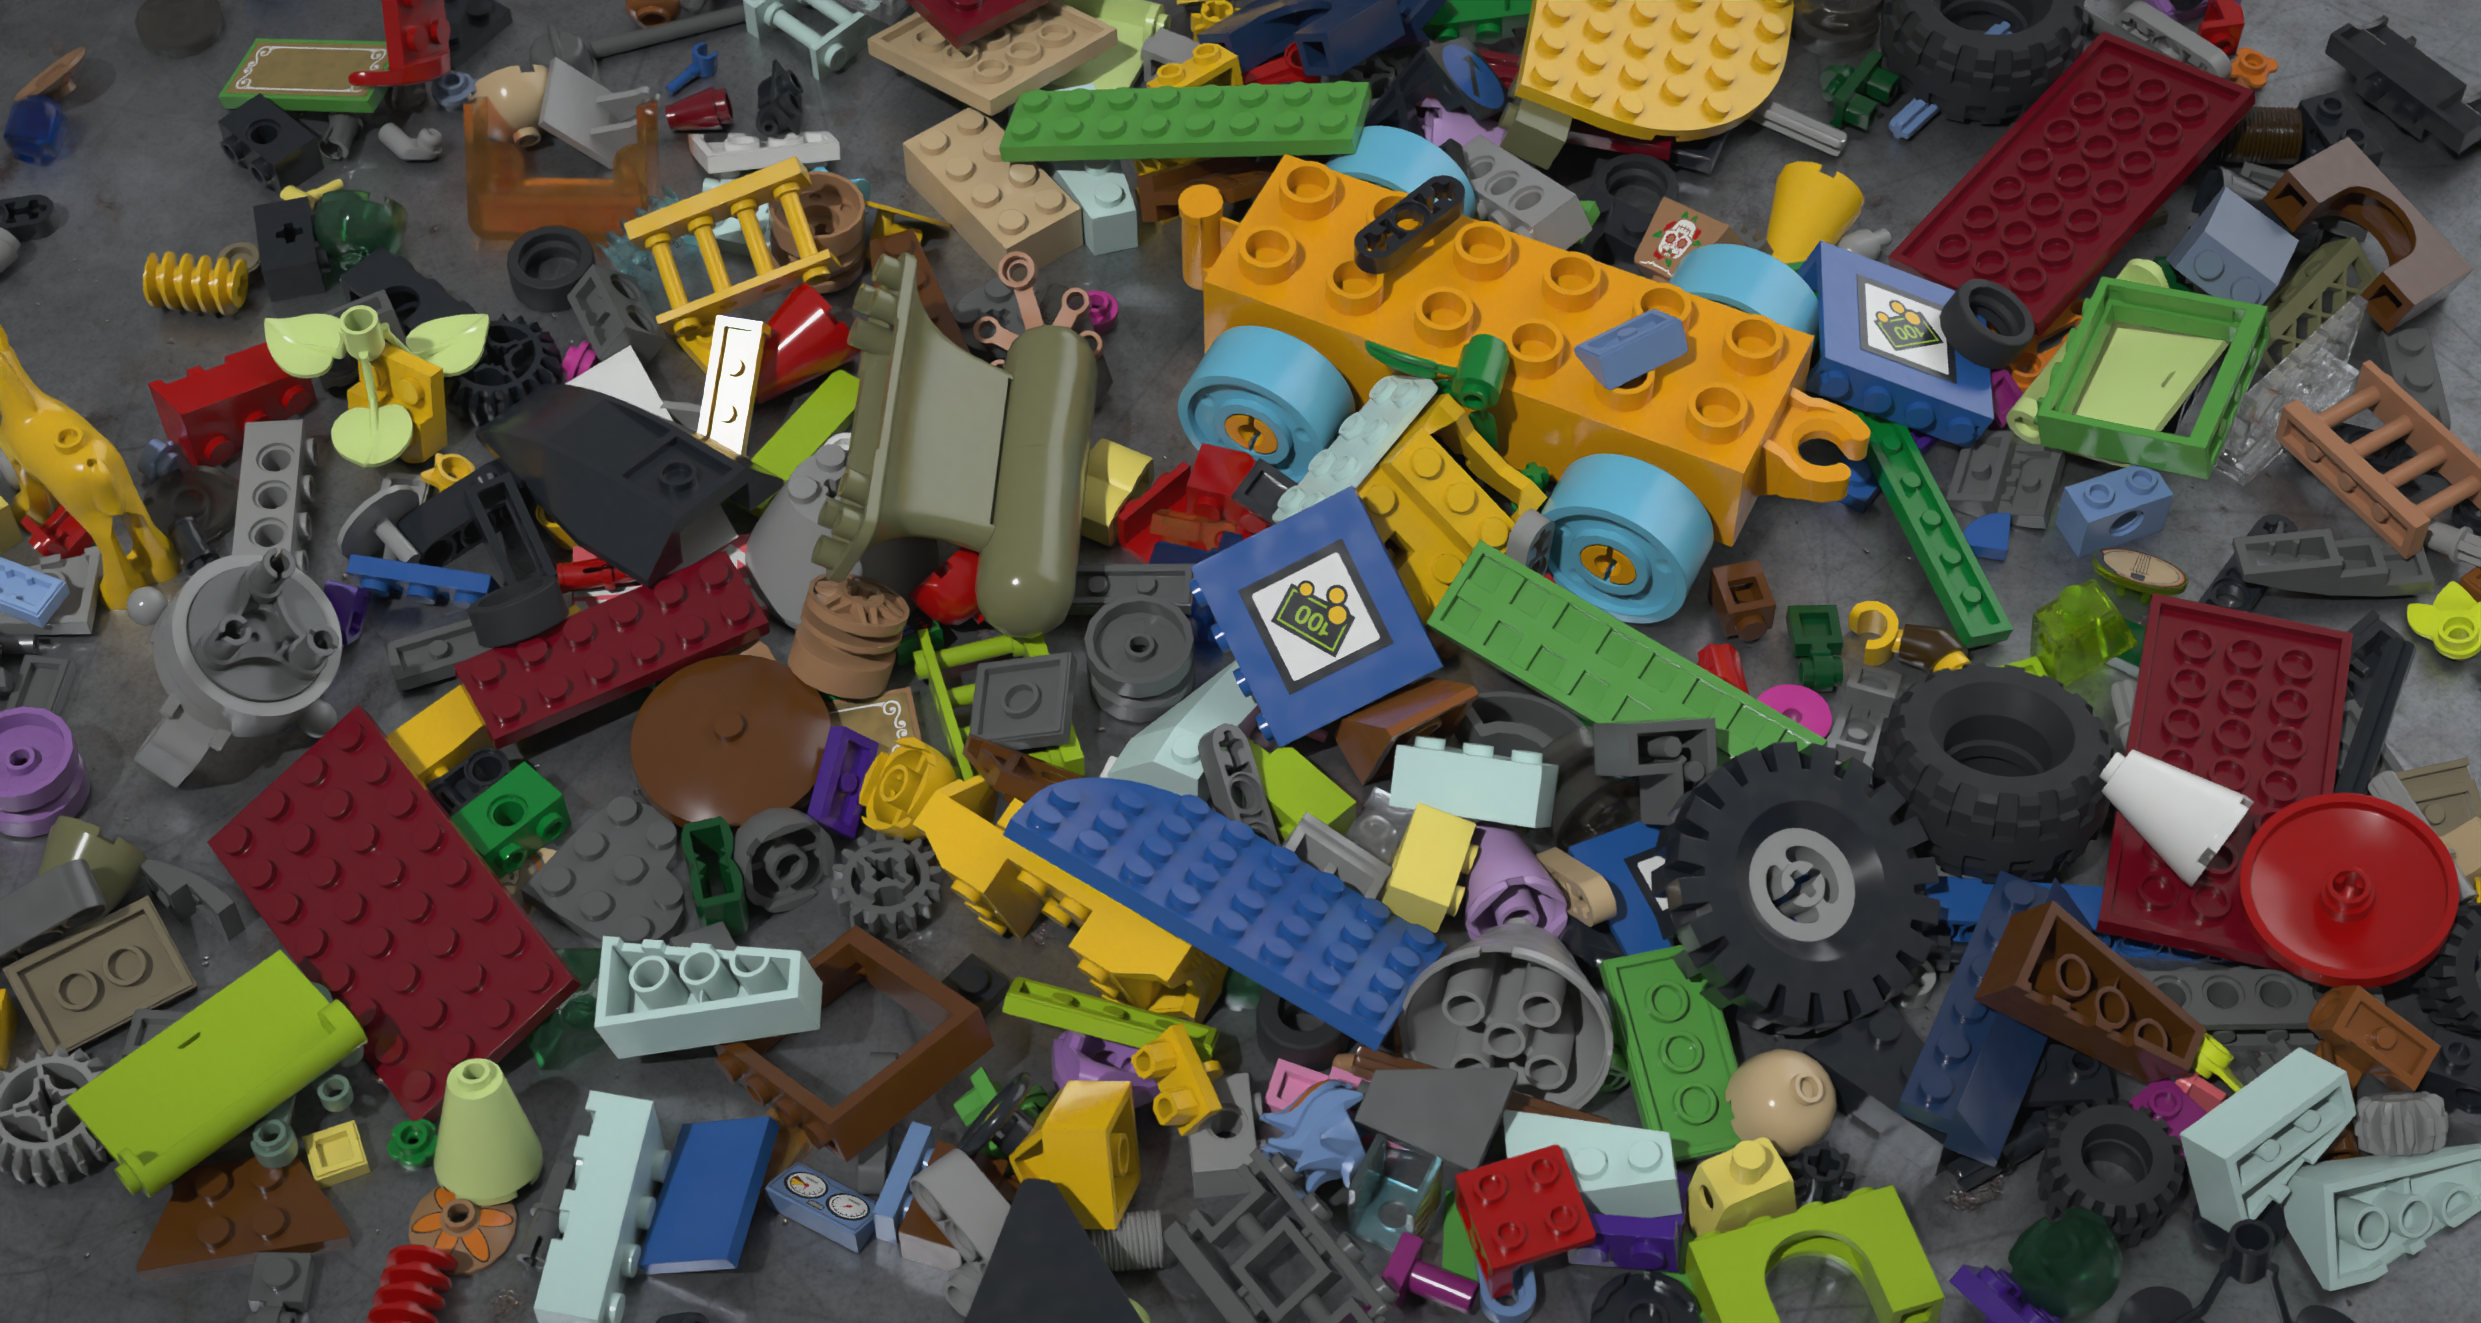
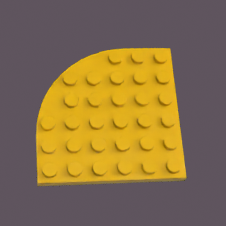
M1533 0L1514 95L1564 113L1593 126L1638 139L1653 140L1655 135L1675 136L1676 141H1691L1721 134L1737 127L1750 118L1778 83L1788 53L1795 0Z

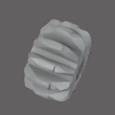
M2426 1091L2374 1093L2372 1096H2364L2355 1105L2356 1115L2353 1118L2354 1135L2357 1136L2359 1149L2367 1153H2372L2375 1156H2411L2413 1154H2428L2430 1151H2438L2445 1146L2447 1129L2449 1128L2448 1113L2445 1111L2443 1098L2436 1094H2430Z

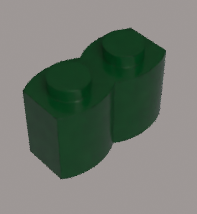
M721 816L686 823L682 830L681 841L700 928L723 921L731 937L746 934L749 925V911L742 876L738 866L733 861L734 839L728 823Z

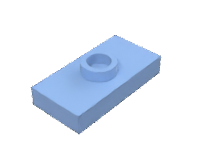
M0 557V612L43 628L69 595L70 590L67 583Z

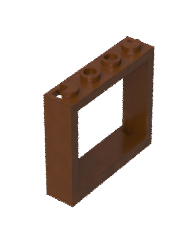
M855 925L808 961L822 982L821 1009L860 979H864L935 1028L933 1031L834 1108L830 1107L761 1056L788 1034L714 1045L718 1057L714 1059V1063L724 1071L730 1084L733 1085L736 1082L742 1084L750 1097L759 1106L770 1105L787 1127L794 1129L798 1126L805 1132L808 1139L818 1150L825 1146L847 1163L995 1045L979 1007Z

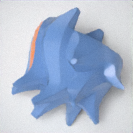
M1333 1079L1318 1082L1305 1090L1286 1109L1280 1112L1263 1113L1259 1117V1120L1276 1127L1284 1133V1135L1278 1138H1268L1267 1145L1262 1146L1261 1149L1273 1156L1281 1152L1288 1159L1296 1161L1294 1171L1300 1172V1177L1305 1176L1306 1195L1310 1191L1314 1192L1326 1181L1342 1178L1346 1188H1349L1351 1180L1357 1174L1367 1155L1360 1139L1369 1132L1356 1127L1354 1119L1357 1114L1346 1111L1364 1098L1363 1093L1352 1090V1084Z

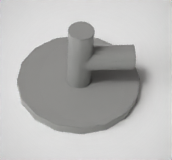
M394 485L379 491L365 500L342 526L337 538L338 551L344 557L350 559L351 554L369 557L384 549L383 559L417 564L421 554L395 526L405 514L419 506L418 493L408 485Z

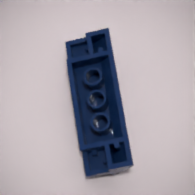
M2001 870L1896 1110V1113L1946 1133L1947 1136L1943 1147L1994 1168L2049 1036L1974 1000L1975 994L2011 915L2053 900L2090 932L2093 930L2056 878H2054L2049 890Z

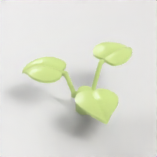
M364 305L347 309L343 312L340 319L327 314H305L280 319L265 318L264 331L272 358L285 373L294 377H320L331 369L334 358L343 359L346 351L352 357L361 361L369 408L356 407L342 413L332 426L331 438L335 450L343 458L364 468H374L388 464L398 458L410 444L413 435L412 419L405 407L398 404L378 406L370 361L380 356L385 346L384 339L395 347L443 368V377H453L466 373L479 362L484 351L490 320L488 314H463L434 319L417 326L406 337L407 347L390 331L388 323L380 324L377 312L373 308Z

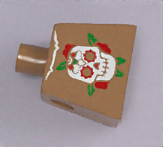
M1664 196L1634 256V264L1648 279L1659 283H1668L1681 259L1689 252L1711 244H1736L1746 246V244L1730 225Z

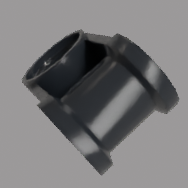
M492 747L480 748L446 774L434 779L426 786L449 816L452 817L511 772L512 768L507 756L501 750Z

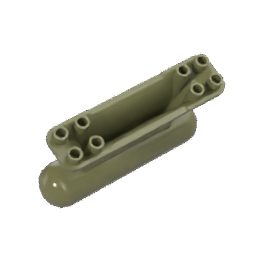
M902 252L896 259L886 254H881L872 274V280L880 283L879 288L863 283L856 294L853 304V310L867 315V320L859 317L856 318L847 340L848 345L862 351L858 370L860 382L846 469L837 491V495L841 497V500L827 497L821 507L818 525L830 529L832 537L823 534L819 537L812 553L811 562L826 568V578L828 580L840 583L846 579L865 552L886 541L901 538H926L958 545L979 553L975 593L978 608L985 621L1004 635L1010 637L1032 639L1047 634L1065 621L1074 599L1098 379L1095 355L1088 341L1069 327L1041 325L1027 329L1013 340L1006 355L1003 369L996 367L957 346L929 318L917 290V259L914 255Z

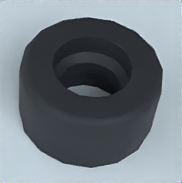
M1265 988L1261 992L1256 1006V1034L1258 1047L1267 1061L1276 1066L1278 1058L1321 1072L1332 1067V1062L1338 1054H1345L1350 1036L1325 1022L1312 1031L1300 1032L1290 1029L1283 1024L1285 1019L1295 1014H1312Z

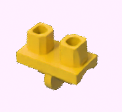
M1183 1023L1171 1025L1159 1037L1145 1044L1131 1057V1063L1137 1076L1144 1080L1154 1078L1161 1093L1153 1099V1111L1159 1124L1176 1125L1181 1137L1193 1135L1199 1130V1126L1205 1120L1223 1109L1212 1084L1223 1075V1069L1217 1060L1202 1063Z

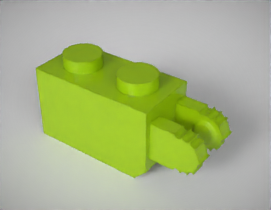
M1249 737L1247 738L1281 844L1284 843L1306 812L1346 838L1356 830L1357 802L1293 747H1278L1269 754L1258 743L1254 744V740H1250ZM1235 770L1229 772V776L1236 773ZM1242 791V806L1246 809L1247 801Z

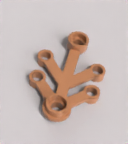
M1020 251L1010 252L1001 259L998 265L999 278L1009 290L1015 292L1025 329L1044 325L1033 288L1038 277L1037 266L1026 253ZM1017 268H1026L1027 276L1024 280L1014 281L1012 279V274ZM1078 287L1068 289L1062 296V308L1052 325L1073 329L1078 318L1085 317L1091 310L1092 301L1087 292ZM1075 296H1082L1085 301L1084 305L1078 310L1070 309V300ZM991 316L981 317L976 321L973 328L974 336L981 345L985 347L998 346L1006 351L1009 350L1013 340L1019 336L1003 328ZM986 325L996 326L995 335L989 339L982 338V329ZM1090 330L1080 333L1079 335L1086 340L1095 339L1098 345L1093 353L1096 360L1101 358L1105 350L1101 337L1096 332ZM998 359L990 364L1003 368L1005 360Z

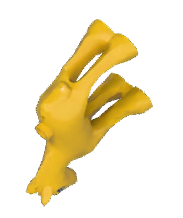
M0 325V412L2 415L0 447L16 472L21 489L12 498L11 511L15 521L21 529L29 532L21 523L26 515H29L43 525L58 507L62 505L91 535L102 554L104 575L99 586L100 602L109 610H127V600L134 590L140 587H147L151 583H163L175 578L182 571L181 567L184 561L176 545L153 524L136 491L125 462L113 443L98 432L81 415L63 402L42 392L33 383L22 368L15 350L9 345L8 337ZM116 515L121 517L133 542L132 550L127 556L123 552L113 530L112 519Z

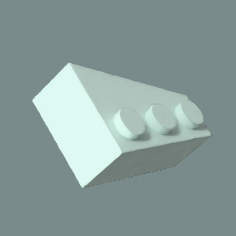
M1415 736L1414 744L1396 745L1389 806L1415 810L1419 802L1459 817L1530 828L1551 827L1559 765L1542 763V753L1512 750L1511 757L1494 755V746L1463 743V749L1445 746L1446 739L1428 736Z
M2299 1047L2182 1131L2180 1138L2201 1217L2230 1232L2231 1227L2238 1221L2244 1219L2255 1220L2272 1200L2280 1204L2291 1192L2285 1184L2304 1161L2313 1165L2356 1115L2347 1071Z
M1505 1110L1503 1122L1507 1159L1554 1144L1559 1145L1587 1213L1645 1218L1682 1214L1677 1170L1669 1132Z

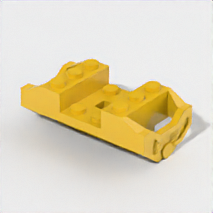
M1449 393L1435 395L1424 406L1356 488L1383 543L1390 538L1399 547L1395 553L1390 548L1387 551L1425 626L1479 540L1505 553L1509 535L1517 520L1529 509L1537 511L1548 498L1532 480L1507 464L1474 429L1465 410ZM1438 431L1444 443L1456 455L1463 454L1465 456V465L1479 479L1517 504L1518 509L1514 514L1509 517L1430 434Z
M977 775L966 781L958 779L936 789L913 822V826L928 838L941 867L954 881L950 889L965 900L964 905L978 915L977 920L983 926L1001 937L1007 930L1023 939L1041 912L1064 928H1067L1070 922L1080 927V930L1069 944V948L1080 960L1077 969L1090 978L1089 984L1102 993L1101 998L1176 1018H1187L1199 1024L1203 1022L1223 992L1229 966L1003 836L1010 818L1024 803L1014 798L997 824L993 825L998 795L982 777Z

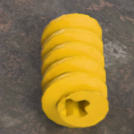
M167 251L162 258V262L159 263L156 253L151 252L144 267V296L148 304L154 308L160 309L167 306L171 310H180L184 307L189 312H197L202 309L207 314H215L220 311L225 316H232L237 313L246 300L248 292V266L244 259H238L234 264L233 271H230L228 258L220 257L217 260L215 269H213L211 257L202 255L197 267H195L194 257L190 253L183 254L179 265H177V257L173 251Z

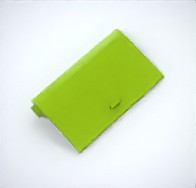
M278 950L71 1094L65 1101L120 1165L114 1171L127 1190L133 1196L142 1191L150 1198L365 1045L367 1038L354 1016L339 1000L335 999L329 1003L281 950Z

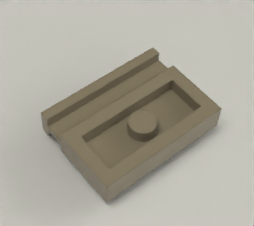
M2468 757L2395 772L2439 838L2476 816L2481 818V797L2475 779L2471 780L2467 768L2470 765Z

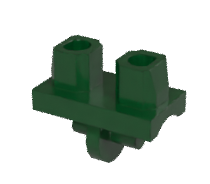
M1871 49L1855 70L1850 65H1844L1843 67L1830 65L1821 73L1819 80L1823 89L1822 96L1827 101H1833L1836 108V114L1829 122L1830 126L1843 130L1849 122L1868 130L1878 115L1880 103L1868 97L1871 96L1887 104L1894 98L1897 93L1900 77L1881 68L1884 54Z

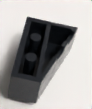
M1890 1001L1885 1003V1006L1852 1021L1803 1049L1802 1053L1816 1060L1829 1074L1835 1088L1836 1103L1838 1104L1837 1110L1850 1119L1855 1115L1880 1133L1879 1139L1935 1177L1946 1171V1167L1950 1162L1963 1156V1154L1943 1147L1947 1136L1946 1133L1896 1113L1899 1101L1924 1043Z

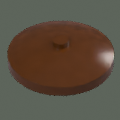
M738 654L704 659L690 664L666 678L653 690L641 706L632 728L630 740L634 773L638 785L648 802L657 812L672 823L683 828L686 823L721 816L728 823L734 837L738 828L749 817L764 809L787 807L801 811L810 803L831 727L830 716L817 690L805 684L793 674L790 667L764 657Z

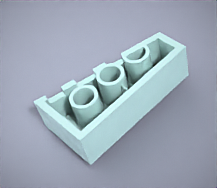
M1089 83L1054 91L1074 90L1078 88L1096 90L1094 83ZM1017 102L1008 106L1009 121ZM1119 159L1035 161L1081 207L1083 241L1094 256L1138 247L1136 208Z
M603 936L594 1028L618 1059L819 1030L822 982L803 953L797 950L737 946L734 951L716 950L711 944L692 943L691 948L667 946L663 940L643 939L642 944L624 943L620 937Z
M590 1090L585 1109L587 1112H591L593 1123L589 1137L578 1135L573 1157L577 1159L575 1168L576 1189H564L559 1208V1230L564 1235L563 1239H551L533 1308L538 1323L621 1322L625 1308V1295L622 1293L627 1277L633 1278L637 1273L639 1267L637 1264L641 1254L638 1242L642 1230L649 1229L656 1208V1199L653 1195L657 1183L664 1182L671 1161L670 1150H665L653 1101Z

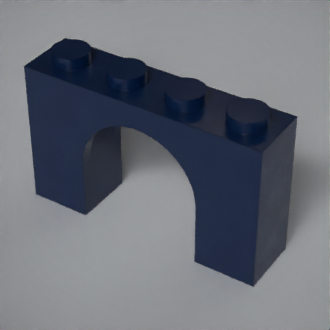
M1255 0L1197 34L1199 44L1217 43L1237 55L1242 75L1269 58L1284 52L1289 44L1296 41L1305 76H1339L1404 36L1405 31L1396 0Z

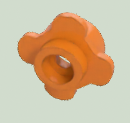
M2240 48L2237 51L2235 61L2230 62L2232 67L2230 77L2232 82L2257 91L2266 85L2268 75L2277 71L2278 63L2275 59L2266 58L2264 54L2251 48Z

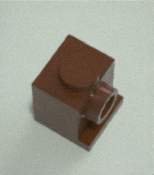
M1759 559L1712 568L1707 598L1710 605H1713L1725 637L1739 635L1740 639L1751 641L1763 636L1767 629H1771L1773 626L1776 603Z

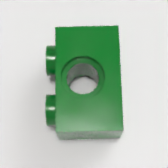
M525 761L451 817L499 879L518 870L527 858L545 844L558 839L564 830L571 825L563 794Z

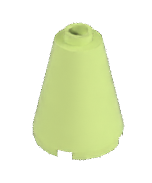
M469 1059L456 1065L450 1071L447 1078L434 1156V1170L437 1182L443 1190L445 1187L452 1193H455V1199H466L473 1205L490 1206L508 1202L518 1197V1189L529 1181L532 1186L539 1178L543 1165L542 1146L500 1067L487 1059Z

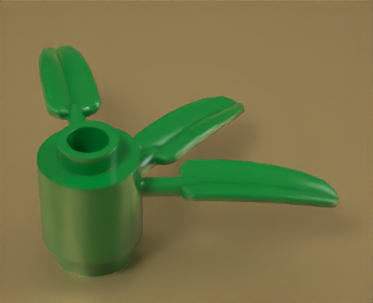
M1488 334L1473 336L1469 343L1463 346L1457 368L1437 364L1432 360L1402 353L1371 341H1365V348L1371 356L1404 373L1425 379H1434L1437 373L1453 376L1454 378L1449 380L1438 379L1433 381L1438 386L1434 396L1449 393L1452 398L1455 397L1464 407L1477 410L1471 412L1468 416L1474 429L1495 451L1498 450L1499 439L1496 420L1492 414L1486 411V408L1493 407L1499 402L1510 362L1507 346L1501 339Z

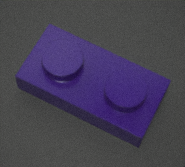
M845 726L830 727L807 815L827 833L840 839H854L863 805L859 804L860 791L865 775L876 758L879 743Z

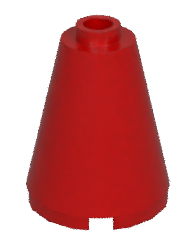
M803 282L798 287H794L766 323L771 327L770 337L765 336L754 402L757 405H762L853 361L861 353L860 349L847 344L850 330L843 321L838 323L829 311L832 309L829 303L806 282Z

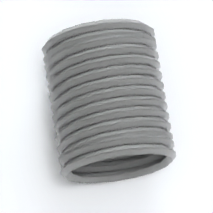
M1142 1210L1135 1213L1132 1211L1130 1213L1125 1212L1116 1230L1090 1229V1239L1111 1272L1114 1270L1116 1272L1119 1270L1123 1272L1125 1269L1127 1271L1130 1269L1134 1271L1136 1268L1138 1270L1141 1268L1145 1270L1147 1267L1149 1269L1152 1267L1157 1269L1158 1266L1163 1268L1164 1252L1159 1210H1147L1146 1212Z

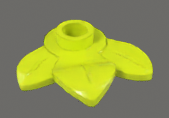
M2449 582L2437 595L2433 605L2421 603L2408 604L2407 620L2409 626L2416 634L2432 640L2435 649L2441 655L2450 659H2467L2481 651V601L2477 603L2457 582Z
M2205 1032L2191 1067L2206 1079H2209L2214 1073L2234 1093L2245 1087L2230 1069L2232 1067L2230 1063L2234 1059L2233 1055L2219 1041Z

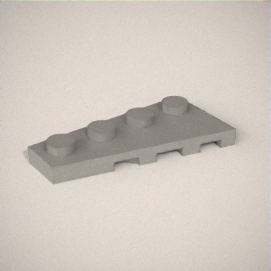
M98 547L84 548L85 555L62 559L60 554L39 558L40 564L28 566L31 569L65 581L70 593L43 628L0 612V634H92L99 597V586L103 576L102 554Z

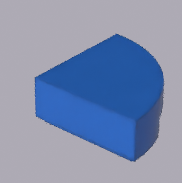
M2011 513L1988 514L1974 520L1966 527L1963 534L1975 557L2006 560Z

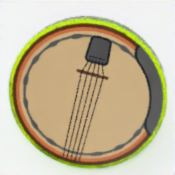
M2103 548L2095 551L2091 560V565L2097 573L2117 584L2116 594L2118 596L2124 594L2125 588L2143 592L2140 599L2142 603H2147L2152 593L2168 596L2181 594L2186 591L2189 583L2188 576L2175 565L2156 556L2135 550Z

